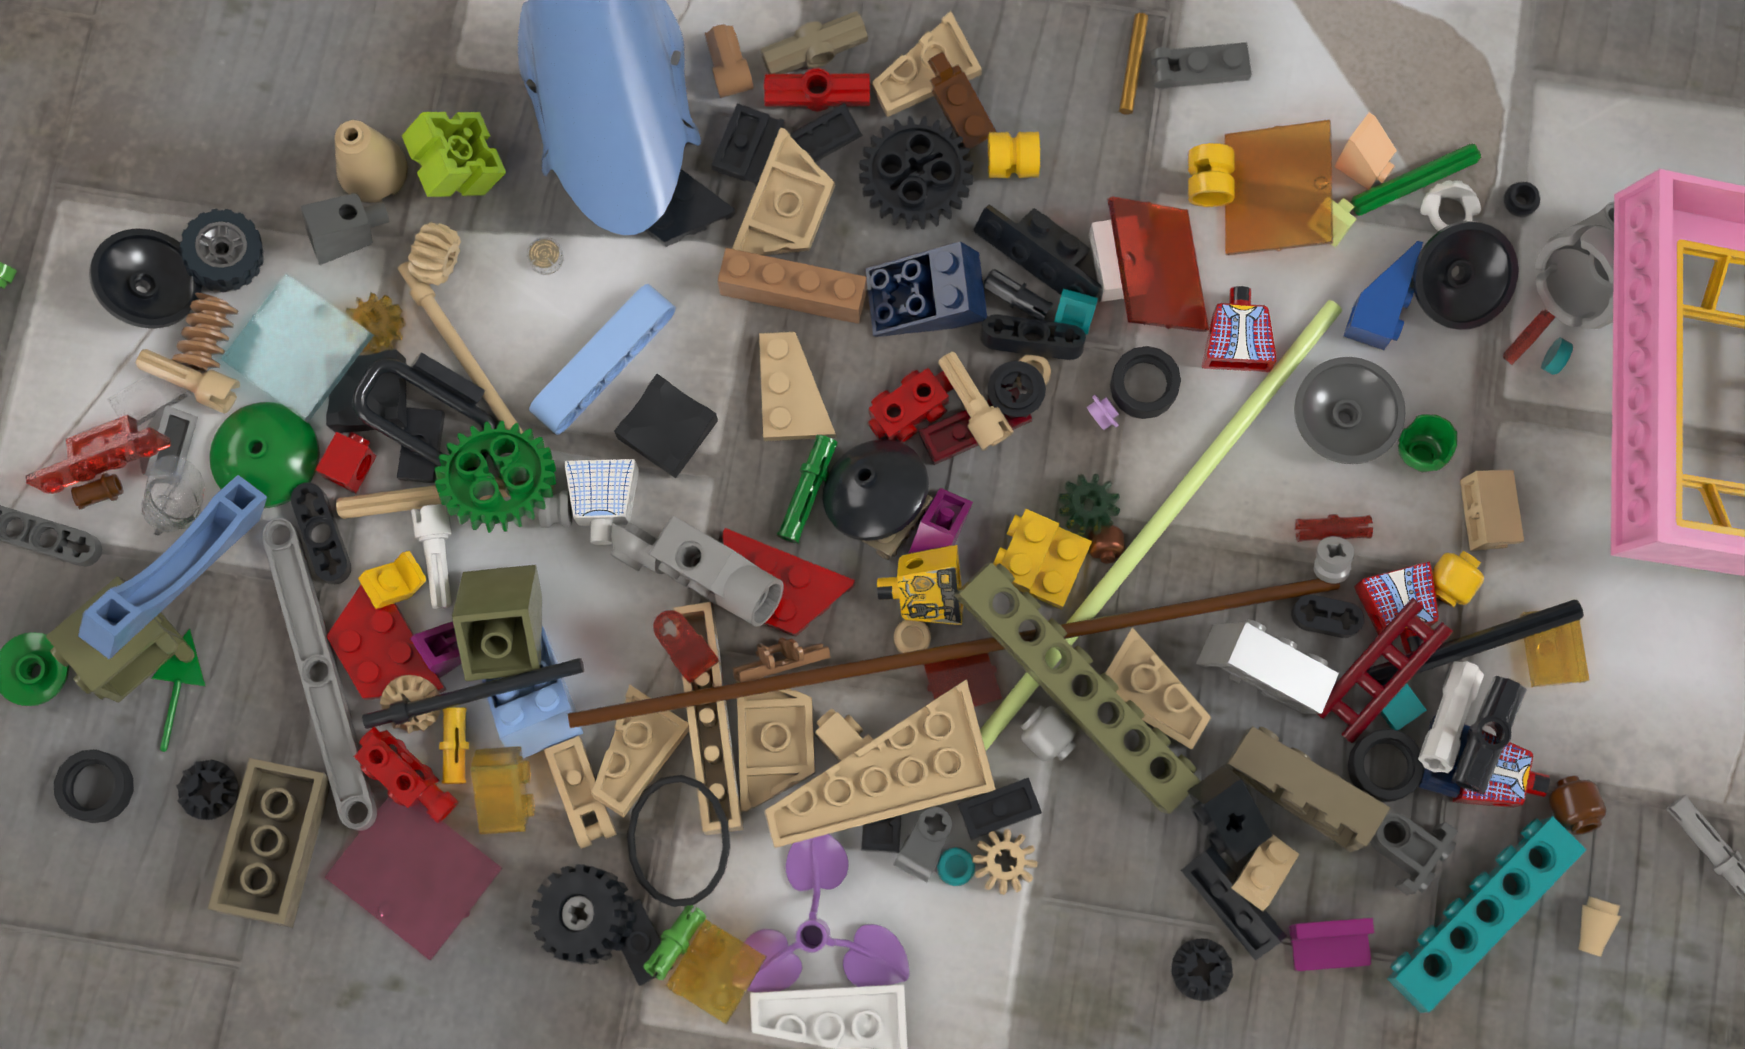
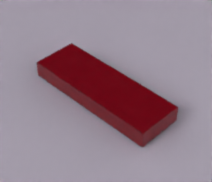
M1017 387L1008 390L1012 393L1011 398H1013L1012 402L1016 403V399L1020 395ZM989 399L986 400L990 407L993 406ZM966 410L919 430V436L933 465L979 446L968 428L971 417ZM1003 414L1012 430L1032 422L1033 419L1031 414L1026 418L1023 416L1010 418L1008 415Z

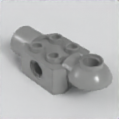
M671 516L657 539L630 522L625 529L614 523L612 524L611 540L614 546L611 552L612 556L637 571L644 565L657 574L665 573L688 589H693L708 601L721 606L755 627L761 626L772 616L781 600L784 585L780 579L767 573L731 548L675 516Z

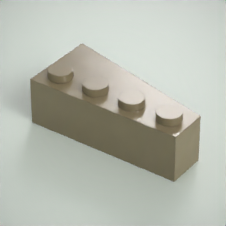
M1252 726L1245 732L1225 763L1228 769L1239 776L1243 782L1347 851L1353 852L1368 846L1391 809L1389 806L1346 782L1334 772L1314 763L1304 752L1293 747L1289 748L1278 741L1279 737L1267 728L1260 726L1257 729Z

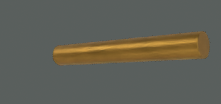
M1136 13L1134 16L1119 112L1126 115L1132 114L1134 109L1148 23V15L1144 13Z

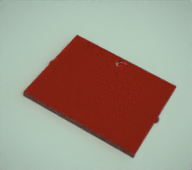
M1114 196L1108 198L1128 323L1166 327V329L1208 331L1209 326L1188 210L1153 204L1149 201L1142 202Z

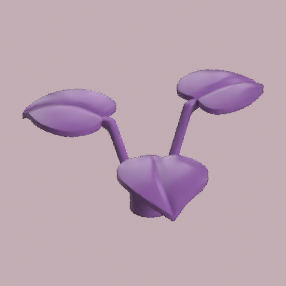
M830 834L793 843L786 859V875L792 887L798 891H807L813 888L809 919L799 926L796 932V942L788 946L785 935L774 929H762L752 933L743 943L733 978L734 986L755 993L782 991L793 985L802 972V962L793 951L801 948L806 952L813 953L821 950L825 945L831 947L841 946L850 949L843 958V969L847 978L857 987L893 985L909 979L910 969L907 954L898 938L887 928L876 924H865L856 931L854 942L830 937L828 924L824 920L817 918L820 888L830 890L838 887L845 879L849 868L845 849Z

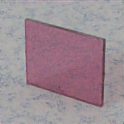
M388 797L378 809L374 824L370 828L358 832V836L325 878L427 959L432 960L462 920L470 915L472 907L503 868L443 821L437 824L426 813L427 809L420 803L407 808L395 803Z

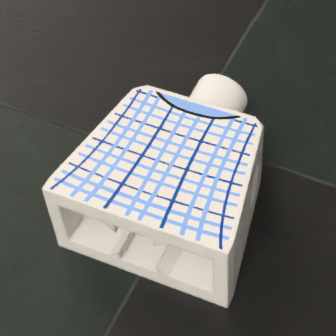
M635 459L565 461V471L574 520L580 526H591V544H612V524L627 525L631 519L639 468Z

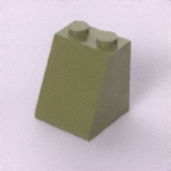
M526 565L463 572L452 620L465 681L503 678L541 668L542 593L537 566Z

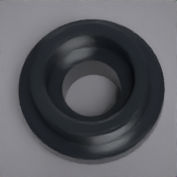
M1529 182L1514 183L1504 194V205L1515 216H1530L1540 205L1539 191ZM1516 197H1523L1526 200V205L1518 203Z

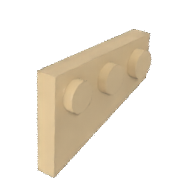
M760 333L764 441L815 439L817 434L836 438V433L796 333Z
M1132 627L1105 674L1118 685L1119 689L1116 693L1125 703L1131 700L1143 711L1145 716L1142 720L1157 727L1166 735L1193 749L1210 721L1211 716Z

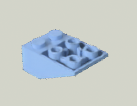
M542 627L541 668L558 664L544 627ZM501 678L483 679L482 682L485 683ZM564 678L488 697L499 738L513 762L584 734L582 726L570 728L567 713L577 711Z

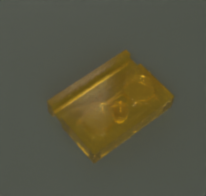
M1538 611L1524 612V613H1522V614L1520 615V617H1523V616H1526V615H1529V614H1532V613H1535V612H1538ZM1580 620L1524 638L1531 687L1585 683L1589 681Z

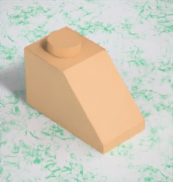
M1369 112L1347 141L1334 166L1368 190L1371 189L1377 180L1383 183L1395 167L1390 161L1397 151L1373 114Z

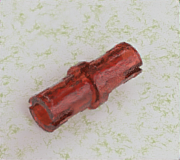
M1329 514L1328 518H1297L1295 520V530L1301 531L1295 533L1297 542L1323 540L1332 536L1343 539H1371L1373 527L1367 526L1373 523L1371 515L1339 517L1338 514Z

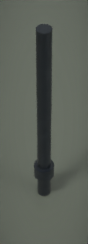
M581 658L413 702H408L405 699L391 703L390 708L363 714L362 721L366 729L392 722L395 725L411 722L412 717L583 673L585 671L584 664Z

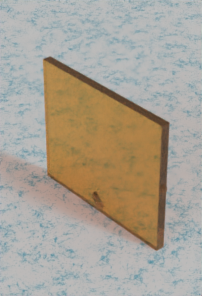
M1322 120L1286 126L1276 125L1271 128L1225 134V145L1233 148L1235 163L1234 172L1230 174L1235 179V198L1233 202L1225 205V254L1229 256L1333 244L1331 121Z

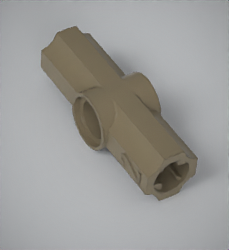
M855 11L824 24L818 21L807 23L798 28L792 37L761 48L760 52L768 74H787L804 66L810 69L822 67L832 61L835 54L868 42V34L861 16Z

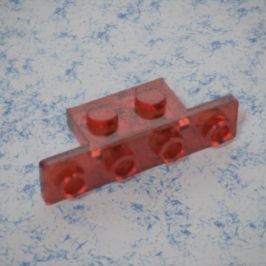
M127 414L66 438L68 459L26 475V483L47 494L59 493L65 487L72 484L90 481L96 475L103 472L121 469L127 463L142 457L154 456L158 451L170 447L171 440L150 427L138 431L137 420Z

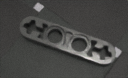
M0 505V542L84 567L93 565L101 557V542L86 531ZM14 519H21L24 524L23 531L16 537H9L6 532L7 525ZM55 529L58 535L56 543L51 547L43 548L40 543L41 535L46 530ZM68 540L78 545H88L90 547L89 552H82L80 554L72 548L66 547Z

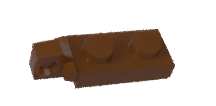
M943 52L930 58L927 62L936 76L930 80L933 87L931 91L953 128L957 137L962 136L963 149H971L987 140L989 132L997 131L965 72H962L958 64L952 67Z

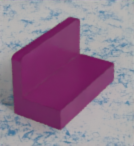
M1373 918L1289 925L1295 971L1371 965L1368 934L1375 933Z

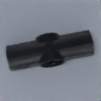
M1500 676L1493 677L1477 719L1468 730V741L1451 780L1459 787L1481 795L1485 794L1502 750L1511 740V728L1527 691L1521 683ZM1484 726H1489L1495 731L1497 737L1495 744H1490L1483 738L1482 728Z

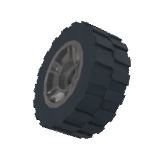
M211 209L210 212H202L194 220L191 219L186 230L184 229L182 232L180 249L183 263L189 276H192L198 285H203L211 291L213 289L220 290V292H227V290L236 291L244 285H249L252 279L260 273V266H263L264 261L261 235L259 230L255 229V224L251 220L246 219L245 215L240 212L235 213L230 209ZM217 248L219 250H226L227 248H229L228 253L224 255L216 253Z

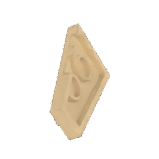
M951 11L942 18V22L931 32L928 31L922 36L914 48L906 55H901L872 82V89L887 117L934 96L931 91L933 87L930 80L936 76L927 61L941 52L945 54L952 67L957 64L959 65L962 72H965L968 80L981 75L982 68Z
M629 684L625 703L650 699V697ZM671 711L619 719L615 724V732L609 749L605 753L592 795L593 798L623 818L689 732L688 722Z

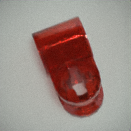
M666 610L655 618L653 631L657 639L689 684L720 662L700 634L696 633L680 612ZM670 621L673 625L681 623L677 627L679 634L676 637H673L671 634L663 636L666 632L664 625Z

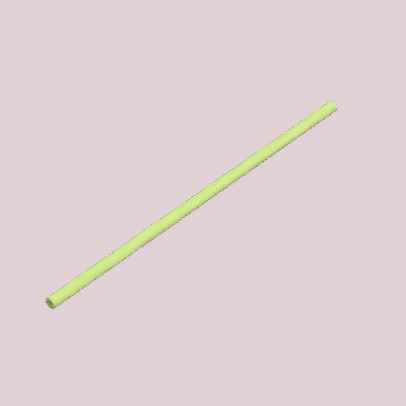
M1328 300L1066 623L1094 619L1340 315L1342 308L1336 302ZM1078 637L1065 640L1072 646ZM1054 647L1046 652L1045 662L1050 668L1053 669L1062 658L1060 652ZM1027 672L980 728L985 751L988 750L1039 687V684Z

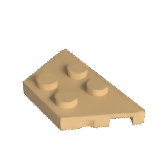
M780 128L732 249L759 255L810 251L835 188V183L783 128Z
M791 689L737 698L741 812H748L815 774L812 697Z

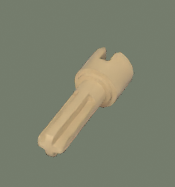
M148 349L141 350L135 364L139 369L193 392L198 403L221 413H228L237 399L236 394L231 389L239 388L240 382L211 369L203 374Z
M950 352L944 355L939 360V365L971 417L968 428L982 451H985L990 445H997L1012 435L1014 431L999 407L995 408L988 405L956 353Z

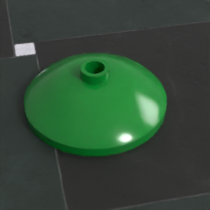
M259 402L238 409L220 425L210 447V468L220 489H223L231 480L239 475L267 496L264 508H272L291 501V494L298 485L312 481L316 473L315 469L319 464L320 448L313 427L298 411L281 403ZM258 443H262V450L257 454H253V447Z

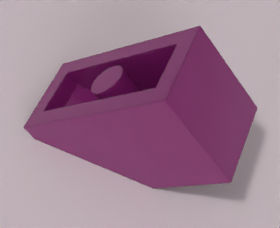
M940 488L919 524L909 554L955 545L973 501Z

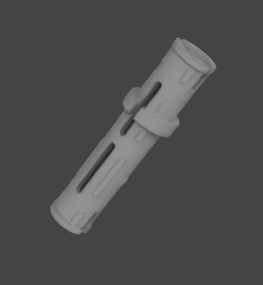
M1683 795L1666 808L1667 812L1671 814L1699 849L1709 858L1714 865L1712 869L1717 875L1722 874L1741 899L1745 901V864L1741 861L1743 856L1738 851H1733L1725 843L1718 832L1696 809L1687 795Z

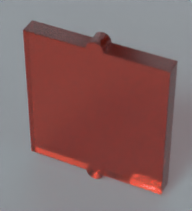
M988 653L924 664L929 682L927 691L932 692L934 700L966 679L974 707L1002 699L994 674L997 669L991 665Z

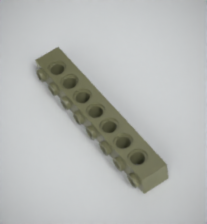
M992 562L985 564L954 596L1160 812L1170 814L1189 795L1187 791L1200 782L1194 775L1197 768L1184 755L1180 754L1177 757L1168 748L1171 744L1168 737L1157 727L1151 730L1142 720L1145 716L1143 711L1131 700L1125 703L1116 693L1119 689L1118 685L1107 674L1103 672L1099 675L1090 666L1093 660L1086 651L1078 645L1073 648L1064 639L1067 635L1064 628L1053 618L1047 621L1038 611L1041 607L1039 602L1027 591H1024L1022 594L1012 584L1015 578L1003 565L999 563L995 566ZM997 593H1003L1009 599L1010 606L1005 614H999L993 608L992 601ZM1025 620L1032 622L1036 629L1034 638L1029 642L1024 641L1019 635V626ZM1052 647L1056 648L1062 657L1060 665L1055 669L1050 668L1045 662L1046 652ZM1077 675H1082L1087 681V690L1081 696L1075 695L1071 688L1072 680ZM1104 702L1109 703L1113 708V717L1107 723H1102L1097 714L1099 706ZM1133 729L1139 736V743L1135 749L1128 750L1124 745V736L1129 730ZM1161 757L1164 761L1165 769L1162 775L1155 778L1150 772V764L1154 758Z

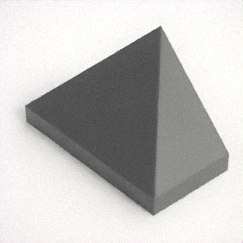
M167 405L161 406L136 441L143 475L172 485H179L197 423V416Z

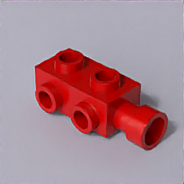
M926 368L921 373L915 370L905 376L900 382L902 386L890 393L889 390H885L871 401L872 406L869 407V415L872 419L867 422L878 439L885 436L886 439H897L903 443L917 433L916 425L925 419L932 423L942 417L947 412L945 406L949 404V395L947 393L954 389L944 371L934 376L929 368ZM922 387H927L931 393L927 397H920L917 391ZM897 407L901 413L898 417L892 418L888 416L887 411Z
M376 727L370 729L361 738L359 744L362 747L353 757L361 763V770L368 777L378 780L388 789L387 793L395 803L407 808L422 803L428 809L426 813L437 824L443 821L456 808L459 801L449 791L444 793L437 786L440 780L433 774L432 769L428 765L422 764L406 748L402 740L395 738L388 730L380 732ZM391 744L397 748V754L389 747ZM417 770L423 772L424 779L416 773Z

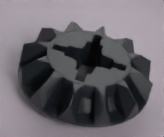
M1010 361L1000 365L994 370L988 382L989 401H991L995 408L999 407L1001 412L1010 418L1022 416L1026 418L1029 414L1038 410L1046 393V385L1041 373L1033 365L1023 361ZM1017 377H1021V389L1027 391V393L1020 394L1019 398L1016 399V403L1012 402L1013 398H1011L1012 393L1006 390V387H1013Z
M212 759L195 762L193 766L183 771V777L180 783L176 785L179 796L178 802L182 805L186 814L201 820H212L226 814L234 805L238 795V781L234 772L226 764ZM202 778L207 783L219 784L210 791L211 801L206 796L194 795L202 788Z
M1193 939L1184 943L1176 951L1172 960L1171 972L1175 985L1185 996L1194 1000L1207 1001L1217 998L1228 989L1234 976L1232 959L1222 945L1210 939ZM1196 953H1198L1199 958H1202L1204 963H1217L1218 965L1208 972L1209 986L1202 976L1187 975V973L1192 972V969L1198 966Z

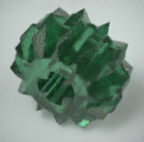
M1084 474L1078 475V485L1068 481L1065 484V489L1068 493H1060L1058 501L1065 505L1059 509V516H1071L1066 523V527L1071 529L1076 523L1081 525L1079 535L1082 536L1085 535L1087 527H1091L1092 533L1095 536L1100 534L1101 525L1111 528L1114 522L1110 516H1118L1120 513V508L1113 505L1119 500V493H1107L1112 487V482L1106 481L1100 486L1098 484V474L1093 475L1091 483L1087 482ZM1086 499L1094 500L1092 511L1084 509Z

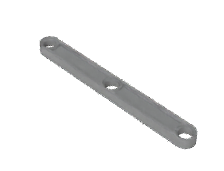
M274 518L264 526L262 540L338 815L346 827L356 831L366 830L374 824L377 817V808L368 776L361 770V763L353 757L360 748L332 648L326 637L327 630L300 534L297 528L287 519ZM279 527H288L290 531L288 541L282 545L273 544L271 536L274 530ZM316 663H326L328 667L327 677L320 682H313L309 676L311 667ZM356 803H364L368 809L366 819L361 823H352L348 816L349 809Z

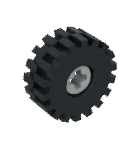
M576 864V868L571 866L560 868L562 871L561 875L553 872L547 877L551 885L541 884L537 891L543 894L541 901L534 899L532 908L539 909L538 916H531V923L540 927V930L534 932L537 940L545 942L541 947L546 952L553 953V957L578 964H598V959L606 961L612 958L611 950L620 951L624 947V944L620 941L621 937L629 938L632 929L626 928L627 921L635 922V913L628 911V906L634 905L631 896L625 895V892L629 890L625 883L617 881L619 877L613 873L584 864ZM586 905L584 911L589 914L587 920H579L576 923L578 917L573 914L576 912L575 908H583Z

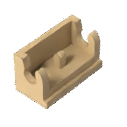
M1514 470L1475 471L1460 480L1470 551L1508 548V544L1524 542Z

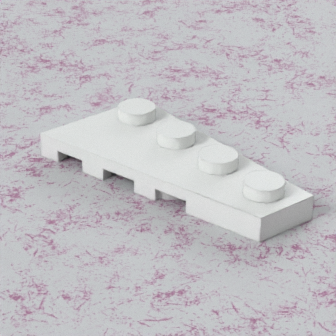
M904 984L750 993L752 1033L832 1049H908Z

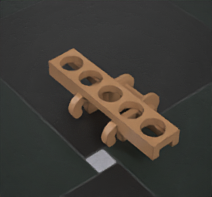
M782 637L779 638L778 644L767 647L762 643L758 644L755 654L757 657L759 656L760 660L734 667L732 670L734 679L744 682L831 657L829 647H823L822 643L802 648L792 638L786 640ZM781 652L786 658L774 662L772 654Z

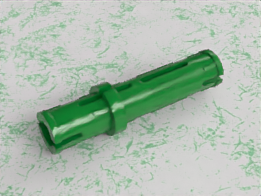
M820 434L816 435L807 462L802 463L799 471L802 474L782 525L777 532L778 537L799 544L802 531L822 481H826L829 473L826 471L838 445V442L834 439Z

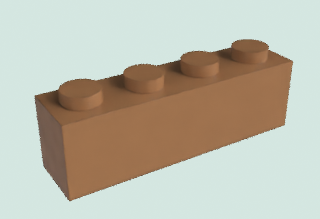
M725 248L717 280L720 295L857 324L860 323L867 292L866 276Z

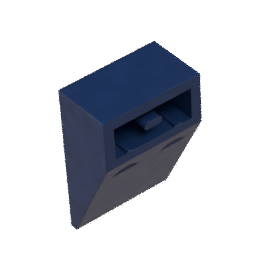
M961 241L865 268L874 337L955 329L982 322L987 317L979 252Z

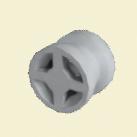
M562 490L559 494H553L552 498H544L545 510L538 509L541 528L549 527L552 523H560L563 527L571 526L572 506L569 490Z
M1334 536L1321 540L1317 546V557L1314 561L1316 576L1327 583L1336 584L1345 581L1350 575L1351 563L1354 559L1352 544L1346 539Z

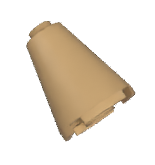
M358 120L344 122L338 127L335 133L336 173L342 188L348 194H358L361 202L377 203L383 201L382 198L390 194H396L406 180L408 169L405 155L398 144Z

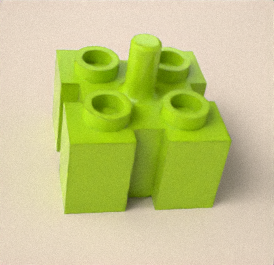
M422 112L401 135L411 160L421 163L422 167L417 174L427 197L451 196L456 190L462 196L485 195L506 174L496 148H488L486 141L490 134L480 112H457L450 120L446 112Z

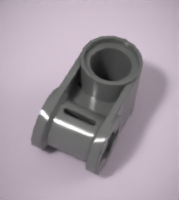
M930 807L924 810L911 834L907 836L893 866L928 882L942 854L941 850L951 832L952 819L949 813L940 807ZM938 814L942 817L940 823L945 826L943 832L937 830L934 835H931L927 832L929 826L924 823L926 817L933 818Z

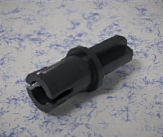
M992 269L983 284L986 289L1011 303L1009 307L1013 309L1016 306L1037 320H1044L1053 305L1052 302L1027 289L1026 283L1021 285L996 269Z

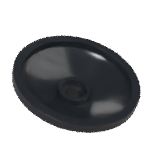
M1463 221L1441 229L1424 245L1415 264L1413 287L1419 306L1433 321L1451 329H1473L1490 322L1505 309L1515 292L1519 273L1516 252L1508 238L1498 229L1488 224ZM1458 266V275L1456 277H1452L1453 268Z
M128 229L111 235L99 245L93 255L89 268L91 288L99 303L112 316L140 328H164L185 319L192 312L190 308L192 301L199 300L195 293H201L202 285H198L194 278L190 277L187 273L181 255L180 242L167 234L150 229ZM136 287H144L147 290V292H140L136 289Z
M879 439L862 443L846 452L831 468L823 487L822 496L825 513L834 527L850 538L872 541L892 536L908 526L919 514L925 503L929 487L926 467L919 455L912 448L901 442ZM871 475L868 480L863 481L867 476Z

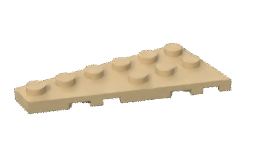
M967 679L766 809L765 815L773 847H781L996 790Z

